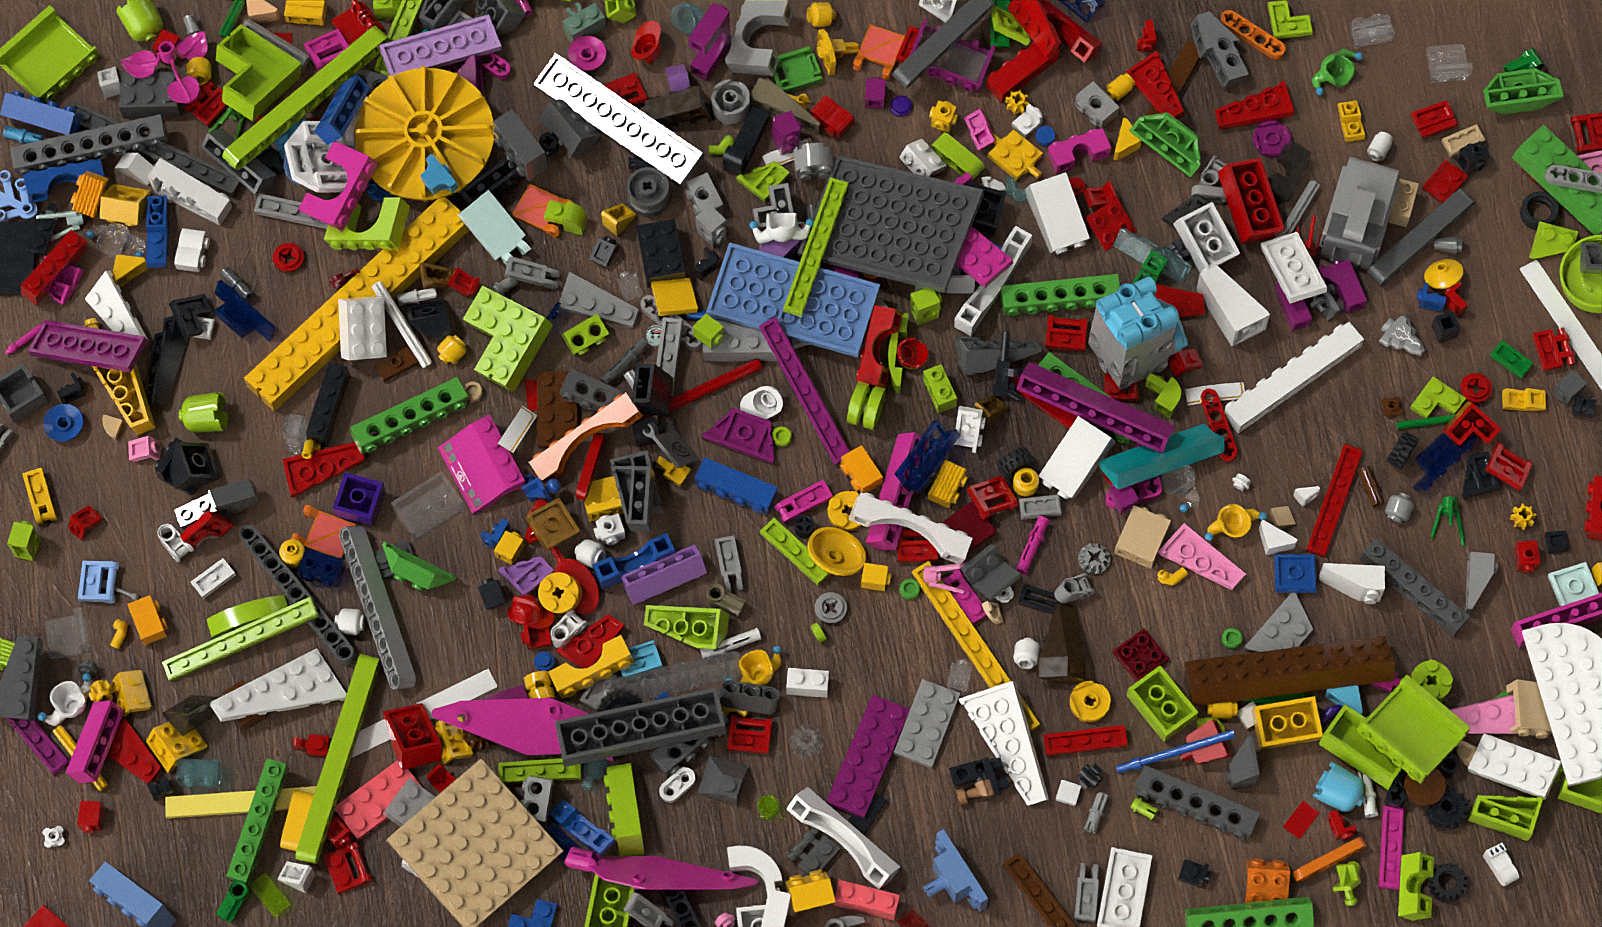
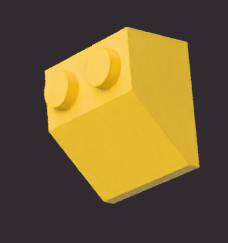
M112 184L101 196L100 219H105L111 223L122 222L128 226L138 225L144 217L147 196H150V190Z

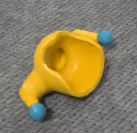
M1237 504L1226 505L1219 511L1217 520L1207 528L1205 539L1211 541L1214 535L1221 532L1234 538L1242 537L1249 531L1251 521L1257 519L1266 520L1267 514L1264 512L1260 513L1255 509H1244Z
M778 645L773 647L774 655L771 660L763 650H753L742 656L739 661V668L743 677L739 682L762 686L770 682L774 672L781 666V647ZM728 677V678H726V680H725V681H727V680H733V681H734V679L731 678V677Z

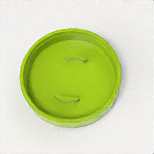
M1593 235L1579 240L1567 250L1560 265V281L1565 296L1573 305L1587 312L1602 313V273H1580L1581 242L1601 243L1602 246V235Z

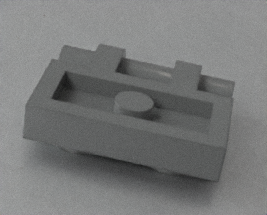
M815 827L803 835L801 842L797 846L794 845L791 853L787 856V859L792 863L798 857L802 861L798 865V869L807 876L814 870L823 871L840 851V848L825 835L818 841L815 837L820 831ZM811 844L814 848L806 855L803 850Z

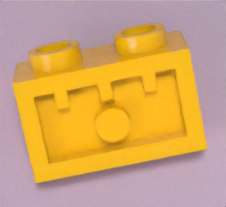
M458 717V720L463 722L462 717ZM441 720L435 724L434 729L441 741V759L444 765L454 759L472 756L471 747L464 741L463 729Z

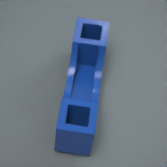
M89 159L82 163H69L62 167H49L46 170L29 171L27 174H23L28 202L34 203L48 200L51 190L56 185L63 182L77 183L79 175H83L86 170L104 176L101 160Z
M665 533L648 540L641 549L630 555L620 558L609 557L593 564L594 574L603 590L622 582V575L675 553V549L668 534Z

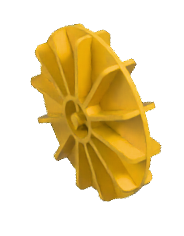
M421 66V68L407 70L394 76H387L388 79L375 88L368 98L364 99V104L359 112L361 113L355 127L356 150L378 162L371 179L391 195L411 200L428 202V200L446 197L456 192L460 193L461 189L469 185L486 168V163L493 149V117L485 98L473 84L461 77L460 74L443 69ZM432 154L441 165L446 164L452 173L450 175L458 185V189L453 193L449 190H441L433 195L421 181L420 175L428 167L426 158Z

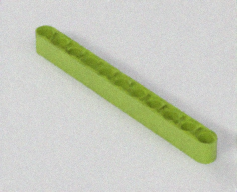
M378 27L370 28L229 145L222 154L223 159L234 169H242L337 90L342 82L350 79L381 53L379 45L388 43L391 39Z
M360 654L297 846L295 855L297 860L317 864L380 669V658Z

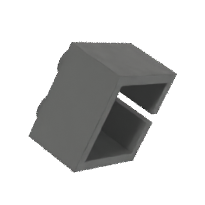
M24 363L0 377V403L14 423L48 402Z

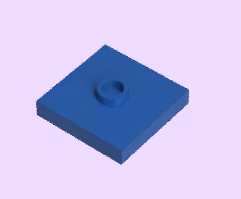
M1274 554L1275 593H1316L1315 554Z

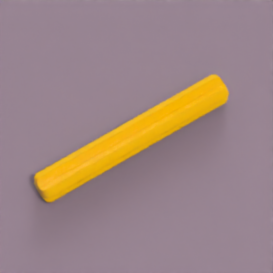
M60 725L53 730V733L72 756L77 744L64 727ZM100 774L97 781L92 782L100 792L108 787L107 782Z

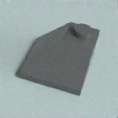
M1252 735L1246 738L1229 764L1228 771H1225L1226 783H1230L1231 789L1256 786L1260 774Z
M709 755L697 794L737 806L749 766Z

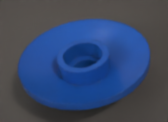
M60 404L54 406L46 413L43 427L51 439L65 442L74 439L81 432L83 417L76 407L69 404ZM68 423V426H67V427H65V428H62V427H61L62 424Z

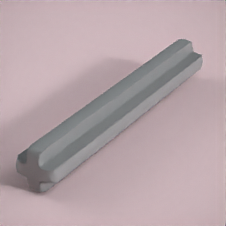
M1311 180L1283 225L1285 230L1276 238L1293 232L1320 187L1317 181Z

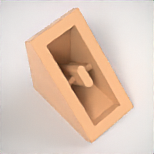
M246 0L249 19L255 23L260 24L280 19L278 9L264 0Z

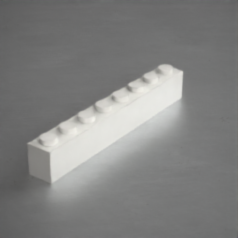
M1350 322L1344 326L1340 324L1333 330L1334 333L1329 336H1323L1317 345L1307 347L1300 357L1297 358L1295 356L1290 359L1287 366L1283 369L1279 367L1271 374L1270 378L1260 380L1256 384V388L1246 390L1236 402L1234 400L1229 402L1225 406L1224 413L1234 430L1239 434L1361 348L1364 339Z

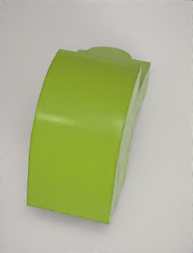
M549 200L544 220L562 224L565 232L583 236L588 221V214L584 208L575 203L567 201V204Z
M1150 373L1146 379L1145 387L1159 395L1155 400L1153 409L1170 419L1179 406L1181 388L1173 377L1167 383L1163 377Z

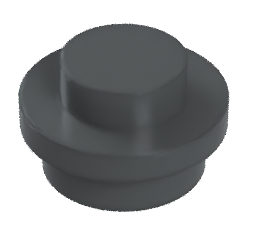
M83 660L77 667L81 676L88 673L91 677H94L98 672L97 664L90 660Z

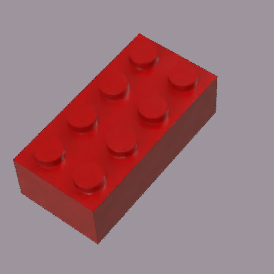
M1261 158L1229 163L1217 172L1241 244L1272 239L1285 230Z

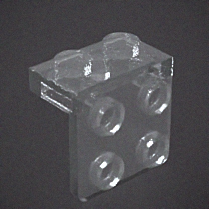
M1463 44L1427 47L1426 54L1431 83L1470 79L1473 70L1472 62L1467 63L1465 46Z

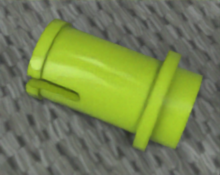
M1136 797L1130 807L1134 813L1137 811L1150 818V820L1153 819L1154 814L1158 810V808L1142 801L1141 797L1140 799Z

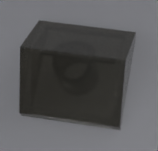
M191 695L162 714L184 736L213 718L215 712L210 704L218 699V697Z

